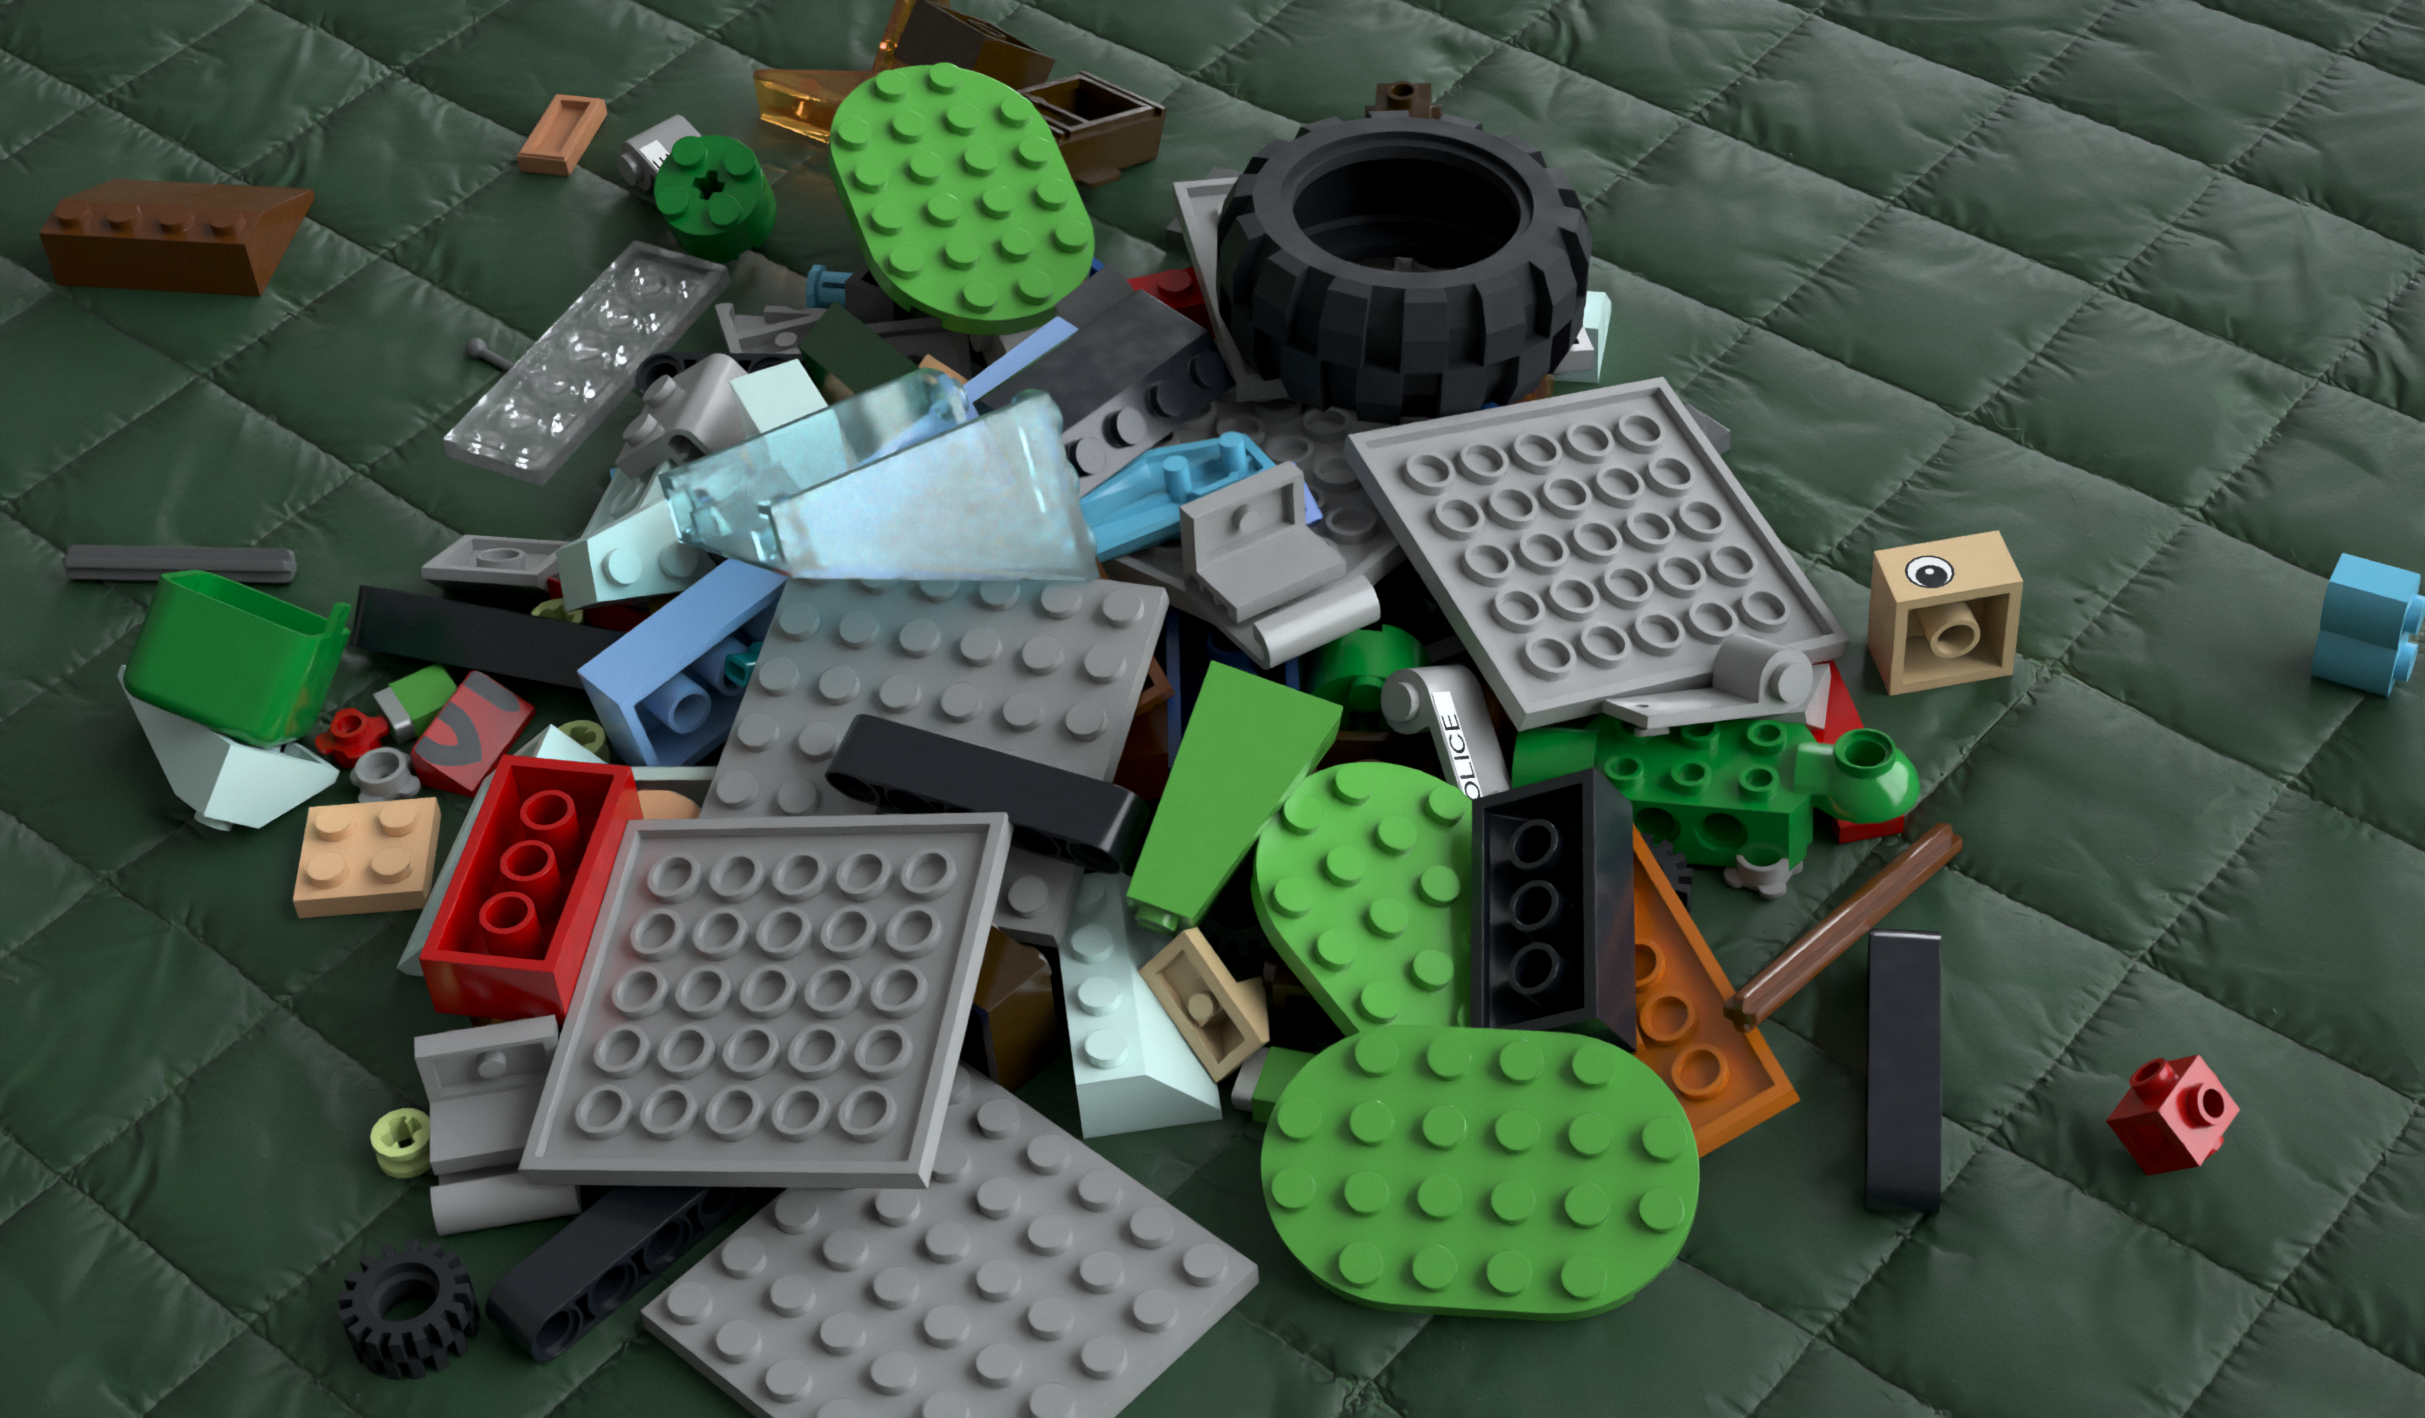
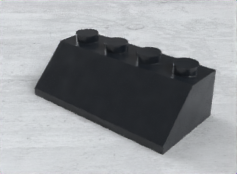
M1140 289L1122 299L972 404L1031 512L1035 513L1079 500L1237 384L1207 329Z
M1595 767L1472 800L1470 1028L1579 1034L1610 1043L1628 1053L1637 1052L1632 803Z

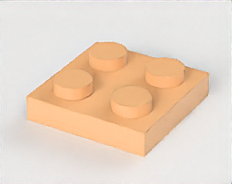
M437 798L309 807L293 896V903L298 918L424 909L431 892L441 822V811Z

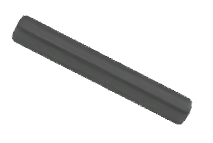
M72 545L68 547L66 556L63 559V566L66 567L67 577L72 580L158 582L161 574L201 570L220 575L238 583L289 584L293 582L295 572H297L294 552L284 548Z

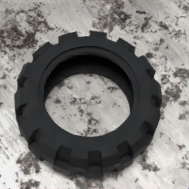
M1409 110L1368 111L1366 119L1346 122L1334 116L1300 126L1295 139L1291 142L1277 138L1251 158L1243 174H1240L1224 200L1217 225L1216 293L1218 309L1243 360L1264 381L1281 379L1289 398L1322 412H1325L1331 406L1355 411L1357 421L1400 425L1401 417H1431L1436 419L1479 411L1482 405L1491 402L1500 406H1507L1534 392L1546 374L1554 373L1582 329L1587 297L1592 237L1586 225L1587 217L1576 191L1560 168H1547L1540 150L1512 134L1499 138L1483 132L1481 122L1442 114L1439 120L1409 117ZM1374 257H1406L1443 263L1457 269L1424 273L1394 272L1368 268L1348 261Z

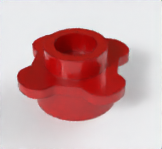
M346 708L334 715L330 728L327 732L321 733L316 737L315 745L317 751L321 754L332 753L333 759L338 765L345 768H355L357 761L365 753L373 749L383 748L381 737L389 734L390 724L388 719L383 716L371 718L355 708Z

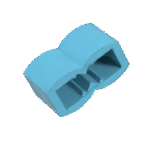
M2342 553L2327 586L2320 618V631L2312 660L2311 676L2384 697H2389L2396 679L2407 682L2418 652V645L2408 642L2409 633L2418 634L2425 616V596L2418 595L2421 574Z

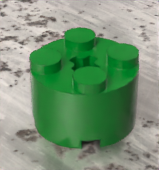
M720 135L685 136L674 143L671 153L665 158L656 175L654 195L657 207L676 241L693 258L714 264L730 263L740 259L739 254L753 246L755 249L760 247L770 236L777 216V204L773 191L755 153L738 140Z
M1382 624V632L1361 630L1360 628L1308 652L1303 671L1302 692L1343 706L1338 731L1396 732L1388 725L1382 713V687L1387 677L1396 670L1431 667L1429 654L1415 637L1400 628Z

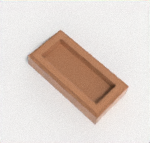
M555 95L517 155L520 171L570 176L607 116L604 99Z

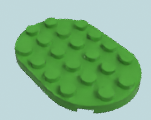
M946 62L882 71L877 76L860 84L843 100L836 111L830 130L828 145L829 169L866 264L883 291L908 312L915 307L929 315L942 319L941 328L965 334L983 336L1015 334L1040 327L1054 319L1052 316L1054 304L1088 280L1094 256L1095 241L1090 218L1053 134L1032 102L1009 86L991 77L962 69Z
M1347 763L1318 771L1306 777L1260 834L1254 846L1253 876L1250 881L1251 897L1256 915L1269 942L1346 1038L1366 1030L1392 1025L1470 1027L1472 800L1457 787L1449 785L1432 775L1390 763Z
M1392 1025L1359 1032L1329 1046L1297 1072L1275 1104L1266 1127L1261 1152L1263 1193L1271 1221L1284 1247L1312 1275L1313 1280L1332 1293L1361 1306L1401 1313L1536 1321H1569L1596 1316L1618 1308L1634 1299V1294L1651 1283L1665 1268L1668 1269L1678 1256L1694 1221L1700 1182L1699 1156L1691 1124L1683 1107L1665 1082L1645 1063L1615 1045L1596 1038L1563 1032L1432 1025Z

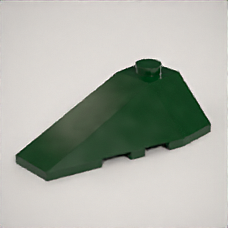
M836 301L831 304L798 345L857 463L952 394Z

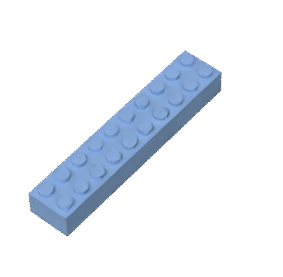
M1059 316L1052 319L579 668L577 673L617 756L628 766H694L727 741L747 687H741L727 677L724 668L725 658L728 654L747 653L749 646L754 642H764L802 540L908 554L925 553L926 556H931L935 553L942 555L946 559L964 561L1005 530L988 522L987 501L1012 484L1014 479L972 403L1079 329Z

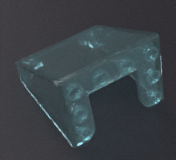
M923 367L658 475L679 542L790 578L1090 582L1100 577L1094 557L1097 552V542L1090 526L1084 521L1077 496L1080 492L1079 477L1073 465L1067 460L1060 435L1063 430L1062 416L1057 405L1050 398L1049 392L1036 389L1024 390L1013 397L1011 404L968 421L966 413L969 409V402L962 384L956 378H950L941 370Z

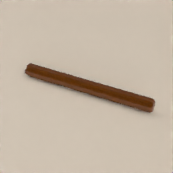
M1937 823L1730 997L1723 1006L1724 1017L1733 1021L1736 1031L1743 1033L1751 1032L1962 851V837L1953 834L1950 824Z

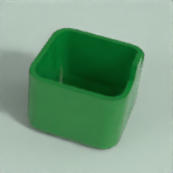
M188 570L161 574L124 672V687L131 696L140 701L256 747L271 748L305 738L311 733L316 724L351 631L344 626L352 605L345 602L334 603L327 619L210 572Z

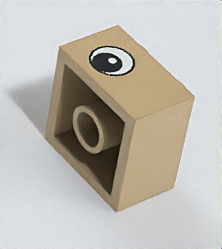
M1999 530L1874 551L1867 646L1889 696L2013 675L2023 579Z

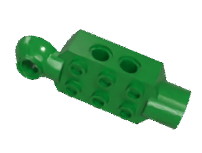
M1602 712L1584 729L1544 725L1518 731L1511 779V789L1595 767L1632 803L1633 823L1640 834L1643 832L1653 835V846L1657 847L1665 839L1673 844V855L1682 852L1687 859V863L1737 868L1736 855H1741L1748 863L1765 867L1777 863L1781 858H1786L1789 861V871L1807 856V847L1813 842L1814 807H1819L1820 810L1838 820L1856 824L1882 823L1901 816L1914 806L1921 791L1917 770L1900 749L1895 747V743L1888 735L1874 729H1854L1845 732L1837 739L1835 744L1817 743L1806 725L1802 723L1740 718L1671 726L1669 734L1638 737L1634 736V728L1637 725Z

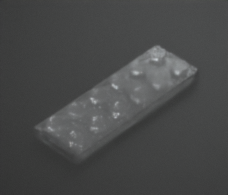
M634 240L443 438L447 456L543 486L636 386L635 375L639 365L653 354L667 352L730 285L727 266Z

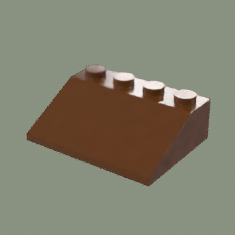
M112 179L61 199L39 232L57 285L261 297L312 205L315 194L313 189Z

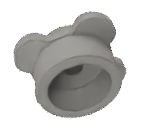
M383 747L373 749L360 757L355 768L350 773L351 783L359 786L361 790L358 796L359 803L402 800L403 798H411L416 795L421 788L419 778L412 776L409 769L412 766L410 756L397 749Z
M1736 855L1737 868L1726 867L1724 879L1733 888L1747 887L1758 891L1761 897L1765 899H1776L1786 893V883L1790 877L1803 870V860L1789 871V861L1786 858H1781L1773 865L1760 867L1748 863L1743 856Z

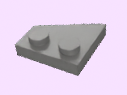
M733 303L715 305L718 323L728 353L801 354L798 345L827 311V309L821 308L794 310L786 306L766 305L764 316L735 315Z

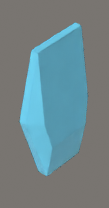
M1235 431L1226 432L1219 438L1150 449L1143 452L1079 500L1048 510V519L1078 555L1092 548L1099 562L1103 563L1181 538L1179 506L1276 465L1245 433L1241 434Z

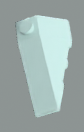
M121 664L117 677L175 795L196 810L194 819L198 822L224 831H230L233 823L259 829L336 782L340 771L311 750L296 742L287 743L284 750L281 749L282 745L271 748L256 747L134 698L124 687L123 676L126 665Z

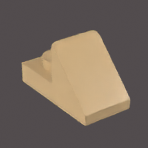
M1198 927L1183 930L1138 971L1216 1083L1224 1081L1270 1041L1266 991L1263 987L1262 977L1259 976L1236 982Z

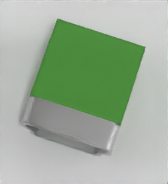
M438 662L388 684V688L372 694L379 715L388 719L390 733L397 744H400L413 737L419 740L457 690V687L441 663Z
M1271 1046L1270 1048L1262 1047L1242 1064L1232 1091V1105H1234L1235 1109L1253 1112V1121L1268 1123L1275 1104L1285 1087L1297 1072L1317 1054Z

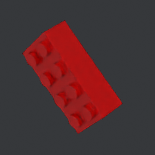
M502 754L419 957L435 1012L514 1021L555 1015L557 1025H564L627 821L644 820L631 766Z

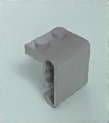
M715 353L673 378L669 375H663L658 378L643 395V401L646 405L641 415L635 418L623 433L622 437L626 443L615 465L632 480L671 458L694 480L709 471L740 461L741 459L737 454L743 444V435L745 434L729 380L747 375L748 373L731 357ZM743 462L745 478L748 480L756 472Z
M1288 460L1179 506L1184 585L1191 603L1262 669H1271L1379 620V601L1374 588L1364 575L1342 584H1338L1335 581L1347 576L1346 559L1306 526L1304 472Z
M555 1015L519 1019L512 1022L414 1037L415 1061L430 1103V1164L434 1176L439 1175V1186L430 1187L434 1222L439 1236L582 1213L581 1185L529 1184L518 1170L560 1038Z

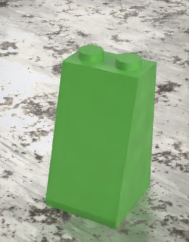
M1211 660L1126 893L1128 911L1136 914L1135 918L1138 920L1137 927L1173 940L1176 938L1178 930L1183 931L1200 926L1255 851L1254 846L1260 834L1302 781L1310 776L1334 743L1340 726L1343 706Z

